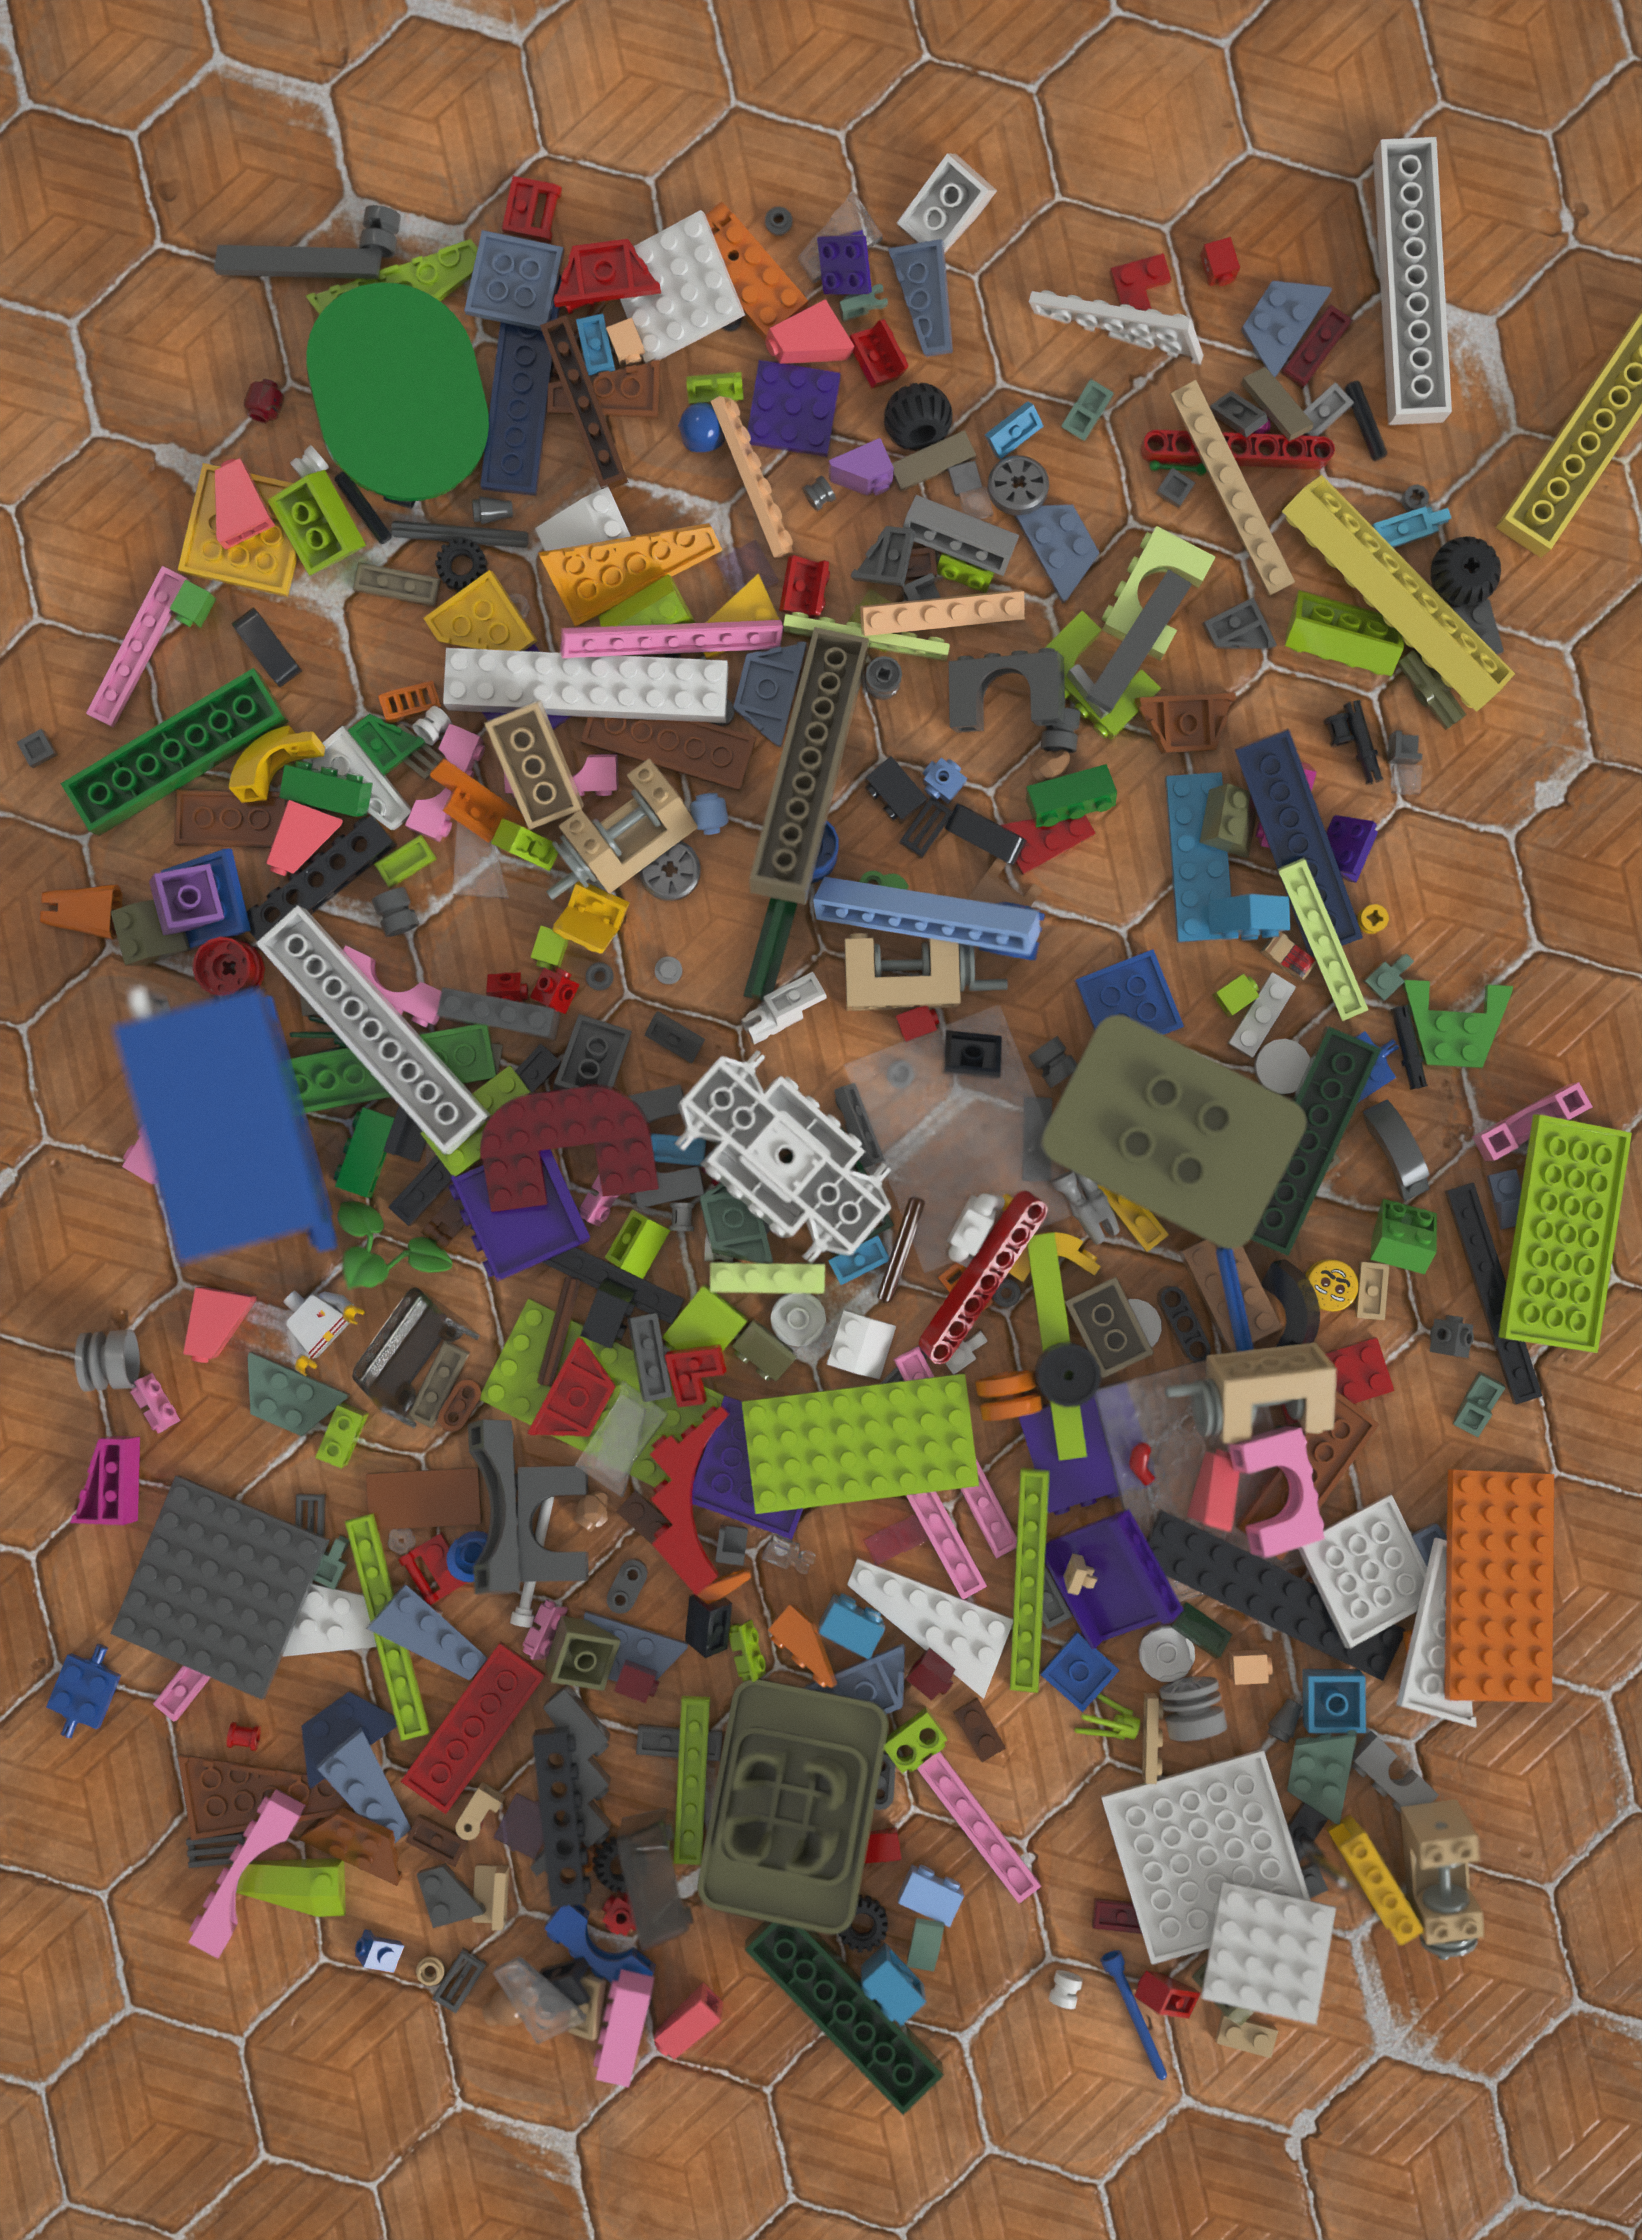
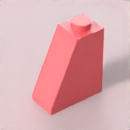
M826 299L769 328L766 337L768 352L771 356H775L780 364L845 361L850 358L854 348L852 341Z
M240 458L223 462L221 467L215 470L216 538L226 550L276 525L244 462Z
M287 800L265 862L271 865L269 871L286 876L287 871L295 873L341 826L343 820Z
M203 1286L195 1287L183 1354L191 1355L192 1361L208 1363L209 1359L218 1357L255 1304L257 1296Z
M1216 1449L1215 1454L1205 1452L1187 1517L1231 1532L1239 1472L1234 1471L1229 1452Z
M703 1982L656 2030L654 2041L657 2049L663 2055H669L675 2060L721 2021L723 2001Z

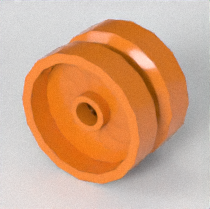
M1035 1370L1006 1371L975 1380L978 1396L982 1398L996 1397L980 1405L983 1421L1014 1418L1043 1410L1039 1394L1022 1393L1037 1386Z

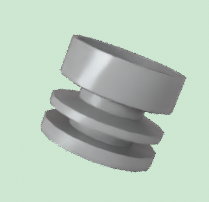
M132 1329L110 1331L107 1338L102 1331L94 1332V1334L91 1332L80 1333L75 1347V1369L78 1383L84 1392L93 1391L95 1388L97 1390H105L108 1384L113 1389L136 1387L134 1381L139 1379L140 1354L138 1341Z
M1188 1677L1168 1683L1159 1689L1161 1698L1165 1699L1162 1703L1163 1709L1174 1712L1165 1718L1168 1735L1171 1740L1191 1741L1218 1735L1228 1728L1224 1709L1220 1706H1213V1704L1221 1700V1694L1216 1691L1219 1688L1216 1678Z

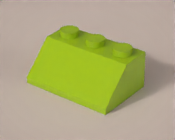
M325 470L306 475L267 500L309 576L349 557L366 546Z
M667 574L599 616L601 627L695 623L670 574ZM622 655V656H637V657H639V656H641V655Z

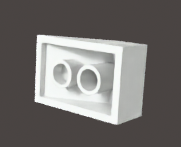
M947 153L897 224L918 243L942 239L944 251L946 252L978 217L997 190L957 154Z
M609 487L580 499L535 528L545 551L631 536Z

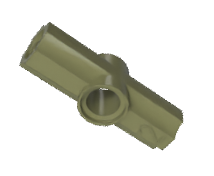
M1416 649L1397 663L1413 685V693L1417 700L1423 706L1430 708L1445 730L1467 715L1451 694V688L1442 681L1441 675L1423 662L1422 655Z

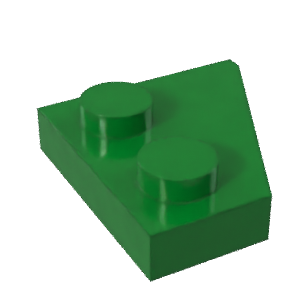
M372 714L367 715L348 729L349 735L382 776L426 745L423 738L404 732L401 728L393 724H387Z

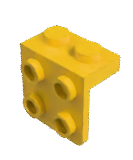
M579 880L575 884L568 906L554 923L552 930L562 938L574 941L589 951L603 953L619 931L630 902L611 893L609 894L590 883H587L589 886L585 888Z

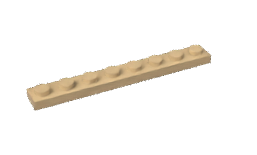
M1194 380L1169 395L1268 596L1295 581L1197 381Z

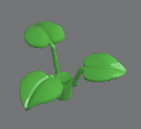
M346 1201L340 1204L337 1218L342 1229L353 1236H367L366 1249L358 1246L351 1247L343 1256L342 1268L348 1289L358 1286L375 1287L387 1278L389 1270L404 1257H409L408 1262L411 1267L423 1272H442L453 1267L452 1260L446 1251H442L437 1247L436 1241L426 1237L411 1239L408 1243V1250H404L386 1265L381 1256L374 1253L371 1254L372 1233H380L384 1228L383 1219L374 1208L361 1202Z

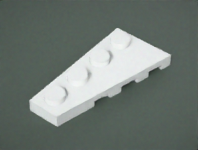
M341 726L323 742V745L326 747L324 757L302 760L313 763L312 768L321 770V766L338 769V774L347 776V773L363 775V781L373 783L368 813L390 830H396L408 819L412 810L387 777L385 775L382 776L349 735L346 726Z

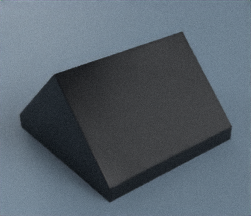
M946 1030L942 1074L990 1079L1000 1078L1002 1036Z

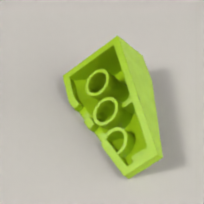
M337 1858L251 1861L241 1873L236 1893L316 1917L345 1916L344 1861Z

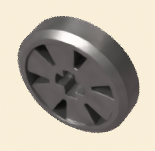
M1026 456L1004 458L992 468L989 474L988 495L992 503L999 510L1007 514H1030L1039 509L1047 498L1049 489L1048 474L1044 467L1032 458ZM1023 483V488L1020 486L1017 488L1013 487L1014 484Z
M680 841L639 871L644 887L651 895L665 901H676L688 896L696 888L701 875V867L695 851L689 845ZM668 863H673L674 868L678 869L677 874L673 873V877H667L666 872L662 871L663 866L667 867Z

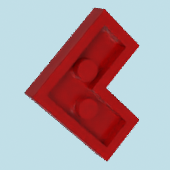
M1164 253L1110 269L1119 306L1126 304L1134 307L1136 310L1146 311L1151 309L1146 290L1171 282Z
M720 1344L673 1350L665 1354L677 1407L703 1405L707 1401L702 1378L724 1375L727 1371Z

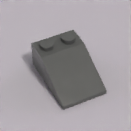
M579 1014L555 1079L553 1090L582 1087L588 1084L614 1087L632 1031Z

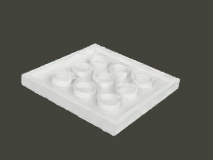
M702 210L633 246L637 255L642 258L649 272L661 287V294L620 299L627 318L632 317L645 350V354L642 356L646 364L651 361L661 360L745 316L706 215Z
M1386 1495L1323 1529V1540L1298 1547L1346 1648L1354 1647L1418 1611L1427 1566L1392 1495Z
M1222 1881L1203 1982L1202 1999L1316 2025L1336 1907Z

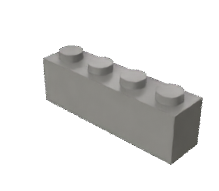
M918 495L915 496L903 528L915 531V542L1001 576H1004L1019 538L1018 534Z

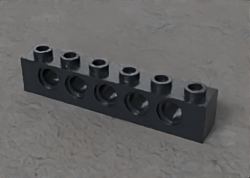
M372 815L369 818L365 816L353 825L354 830L347 836L342 834L332 842L331 845L333 847L326 853L320 852L310 860V866L303 871L302 869L297 870L288 878L290 882L283 888H275L267 895V901L260 906L258 904L254 905L247 911L251 929L249 932L257 942L297 906L292 905L290 901L293 893L298 891L302 893V901L298 906L306 909L312 915L397 846ZM360 839H366L367 848L363 852H356V842ZM341 856L345 857V866L340 870H335L333 866L335 859ZM317 874H323V884L320 887L314 888L312 885L313 877ZM274 909H279L281 913L280 919L275 923H271L269 921L270 912Z
M569 1726L535 1729L532 1740L550 1907L585 1904L587 1894H591L590 1876H585L584 1865H588L587 1847L582 1848L581 1837H585L584 1819H579L578 1808H582L581 1791H576L575 1780H579L578 1762L573 1763L572 1752L576 1751L575 1734H570ZM558 1753L563 1757L564 1762L559 1765L553 1764L550 1761L549 1755ZM562 1782L566 1785L567 1791L558 1793L553 1789L552 1784ZM559 1810H564L570 1815V1819L560 1821L555 1813ZM568 1839L572 1842L573 1847L568 1850L563 1849L558 1841ZM566 1867L572 1868L576 1872V1876L567 1878L562 1874V1869Z

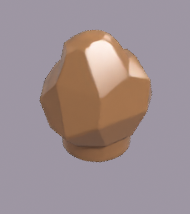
M1064 749L1057 752L1052 750L1041 753L1035 758V765L1030 771L1039 782L1064 776L1070 761V754Z
M596 1491L584 1496L578 1503L577 1514L573 1520L590 1532L593 1531L595 1526L600 1527L607 1522L606 1507L609 1501L607 1493Z

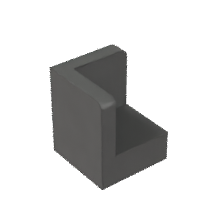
M933 573L902 586L901 593L904 600L914 601L941 598L934 584L935 577Z
M1396 730L1389 735L1387 763L1416 765L1420 762L1423 754L1418 753L1419 736L1402 735L1400 730Z
M720 1525L716 1562L744 1565L748 1535L747 1528Z

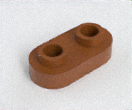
M464 1379L455 1385L438 1415L439 1424L443 1429L454 1432L465 1426L482 1395V1388L477 1381ZM467 1387L473 1390L471 1398L464 1395V1389ZM452 1411L456 1412L459 1416L456 1422L451 1421L449 1418V1414Z

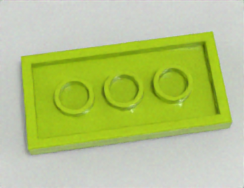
M509 1065L472 1094L492 1116L510 1099L530 1093L531 1091L512 1066ZM488 1121L451 1154H444L424 1131L421 1132V1135L450 1174L457 1177L481 1159V1137Z

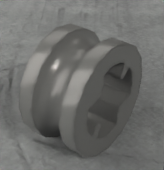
M1412 485L1402 495L1401 504L1408 512L1425 507L1429 500V493L1421 485ZM1413 493H1416V497L1418 495L1421 497L1418 505H1414L1415 501L1411 503L1409 500Z

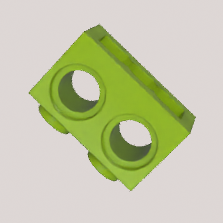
M502 818L491 841V844L548 871H551L559 853L553 846V841Z
M346 1403L337 1405L315 1458L339 1468L348 1465L369 1413Z
M925 1707L887 1735L885 1751L903 1774L907 1770L909 1772L916 1770L923 1763L922 1759L928 1754L935 1755L946 1746L944 1742L948 1739L939 1723L927 1707ZM925 1728H931L935 1731L933 1738L929 1740H924L919 1735ZM902 1745H908L913 1749L911 1754L906 1757L900 1756L897 1750Z

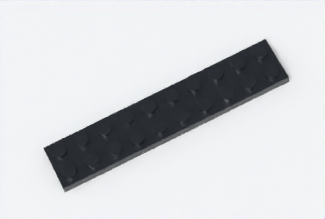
M1163 1510L1159 1511L1146 1541L1166 1576L1373 1677L1384 1680L1403 1639V1632L1406 1629L1393 1624L1354 1647L1346 1648L1316 1585Z

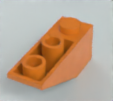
M790 1604L768 1629L772 1634L770 1639L781 1649L786 1647L793 1653L791 1657L793 1661L803 1669L807 1666L814 1673L812 1678L824 1688L826 1686L830 1688L835 1687L837 1681L815 1622L795 1604Z

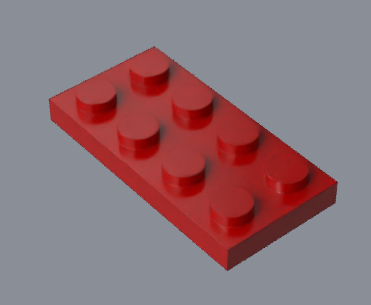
M1377 1337L1324 1353L1336 1368L1335 1391L1339 1392L1353 1404L1395 1391ZM1280 1404L1286 1424L1290 1425L1298 1422L1290 1417L1286 1405Z

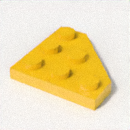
M488 570L423 618L436 639L442 643L473 649L525 651L537 642L536 637L491 570Z

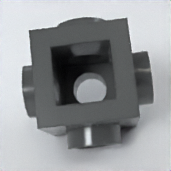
M1446 1315V1320L1434 1319V1325L1430 1331L1431 1345L1429 1352L1469 1358L1470 1346L1474 1340L1473 1325L1463 1323V1317Z

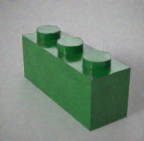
M296 760L295 764L284 765L279 798L354 817L367 816L373 783L363 781V775L347 773V776L338 774V769L321 766V770L312 768L313 763Z
M1107 764L1026 787V801L1036 828L1042 826L1050 827L1059 821L1070 818L1079 819L1085 814L1095 811L1104 812L1116 806L1117 790Z
M364 1107L361 1112L358 1111L352 1124V1127L355 1128L352 1138L347 1139L343 1149V1153L346 1154L343 1165L339 1164L334 1174V1180L337 1181L335 1187L366 1198H372L387 1156V1152L383 1150L395 1117Z

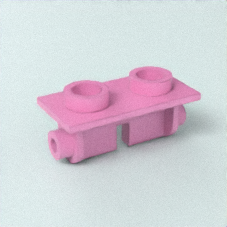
M598 1175L592 1188L599 1193L596 1197L588 1192L579 1207V1214L587 1222L600 1227L602 1222L608 1218L610 1208L615 1199L620 1195L602 1197L600 1177Z
M153 1373L134 1381L136 1387L131 1388L132 1391L130 1393L140 1409L146 1405L149 1406L150 1410L143 1414L152 1430H156L159 1434L181 1421Z
M548 1599L545 1600V1603H541L533 1621L539 1624L541 1628L539 1630L535 1627H530L523 1642V1652L531 1655L530 1659H546L560 1618L566 1615L567 1607H555L556 1603Z

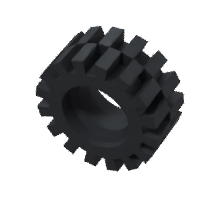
M458 538L456 542L451 539L449 540L450 544L447 546L443 544L441 546L442 551H438L436 555L438 560H435L437 573L448 588L451 590L455 589L456 592H460L488 571V563L481 548L474 544L472 540L467 539V541H464L463 538ZM461 555L467 556L472 560V568L465 575H457L451 568L453 560Z
M618 1835V1839L613 1836L609 1838V1843L604 1840L601 1843L604 1847L601 1850L597 1847L595 1853L598 1856L593 1857L592 1860L595 1864L593 1872L596 1874L597 1879L607 1889L609 1888L616 1893L617 1890L621 1893L626 1892L627 1887L633 1890L635 1888L633 1883L637 1882L640 1884L642 1882L639 1878L640 1875L645 1876L647 1872L643 1868L647 1866V1861L644 1859L646 1857L644 1851L628 1837L626 1839L624 1836ZM619 1854L628 1855L629 1866L626 1871L621 1874L612 1873L610 1869L612 1859Z
M859 1895L855 1916L862 1913L869 1915L873 1920L872 1929L867 1933L860 1934L854 1931L850 1924L844 1931L838 1933L844 1945L848 1944L851 1950L857 1948L858 1952L863 1953V1949H867L868 1952L873 1951V1946L878 1948L881 1945V1940H885L886 1931H888L887 1915L884 1907L880 1906V1902L877 1899L873 1901L871 1896L866 1895V1898H862V1895Z

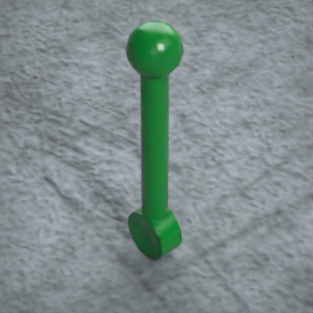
M1153 460L1149 464L1152 471L1159 469L1171 470L1174 468L1177 471L1195 472L1198 476H1203L1207 471L1204 464L1185 466L1162 464L1157 460Z

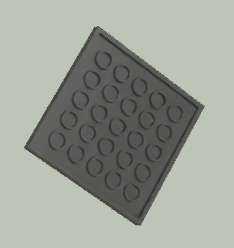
M180 1475L175 1476L110 1634L259 1699H264L330 1539Z

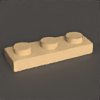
M1144 1693L1142 1778L1146 1784H1157V1775H1162V1759L1158 1758V1747L1163 1745L1162 1730H1158V1719H1163V1702L1159 1701L1155 1693Z

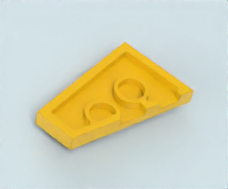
M758 573L705 623L779 620V617ZM725 651L703 652L707 660Z

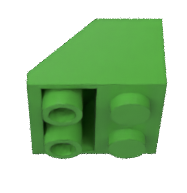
M1383 1199L1371 1239L1370 1260L1425 1274L1437 1252V1213Z

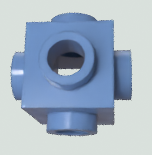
M940 758L937 763L931 761L922 773L926 776L923 780V785L926 786L924 788L925 792L936 800L940 797L947 804L952 801L964 786L967 778L960 773L961 768L951 759L945 761L943 758ZM944 777L947 781H940L939 778Z

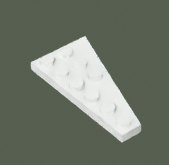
M1434 1538L1396 1705L1476 1727V1717H1473L1472 1702L1474 1701L1444 1699L1447 1541Z
M857 1557L847 1585L924 1650L927 1651L931 1648L955 1668L954 1675L984 1699L1011 1630L1013 1618L971 1601L962 1600L958 1596Z

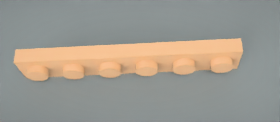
M719 396L713 399L711 404L774 557L785 558L794 553L791 546L793 541L789 532L784 529L781 521L782 513L779 507L773 502L770 494L772 492L771 486L762 475L760 459L751 448L749 443L751 440L750 434L742 426L739 418L740 410L736 402L732 398Z
M1011 590L860 606L862 635L869 636L1025 619L1024 591Z

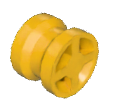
M1372 904L1362 909L1356 919L1363 933L1374 934L1387 926L1389 915L1383 906Z

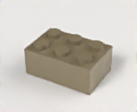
M1117 1277L1065 1301L1089 1352L1098 1362L1102 1378L1154 1354Z

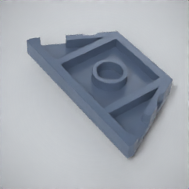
M1272 281L1243 325L1241 331L1246 340L1252 344L1253 351L1258 360H1262L1265 367L1275 378L1331 293L1332 289L1330 287Z
M1073 505L1041 506L1030 514L1013 515L1062 604L1065 603L1099 555V551Z
M803 641L792 646L783 648L780 646L765 652L758 651L746 654L733 707L734 711L780 748L782 747L807 642Z
M586 1611L584 1614V1620H589L621 1640L608 1679L616 1682L619 1679L626 1659L658 1671L655 1678L657 1680L688 1647V1643L589 1611Z
M904 1644L898 1645L870 1657L869 1660L865 1659L835 1672L834 1675L837 1681L835 1687L830 1688L826 1686L824 1688L814 1681L807 1684L805 1688L873 1701L879 1704L886 1714L903 1707L905 1646Z

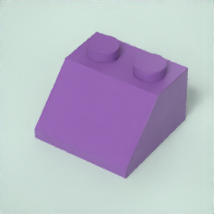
M881 438L829 460V479L840 486L868 496L872 493L880 495L890 489L889 486L892 485L894 467Z
M210 864L156 873L150 879L149 884L163 936L190 931L224 919Z

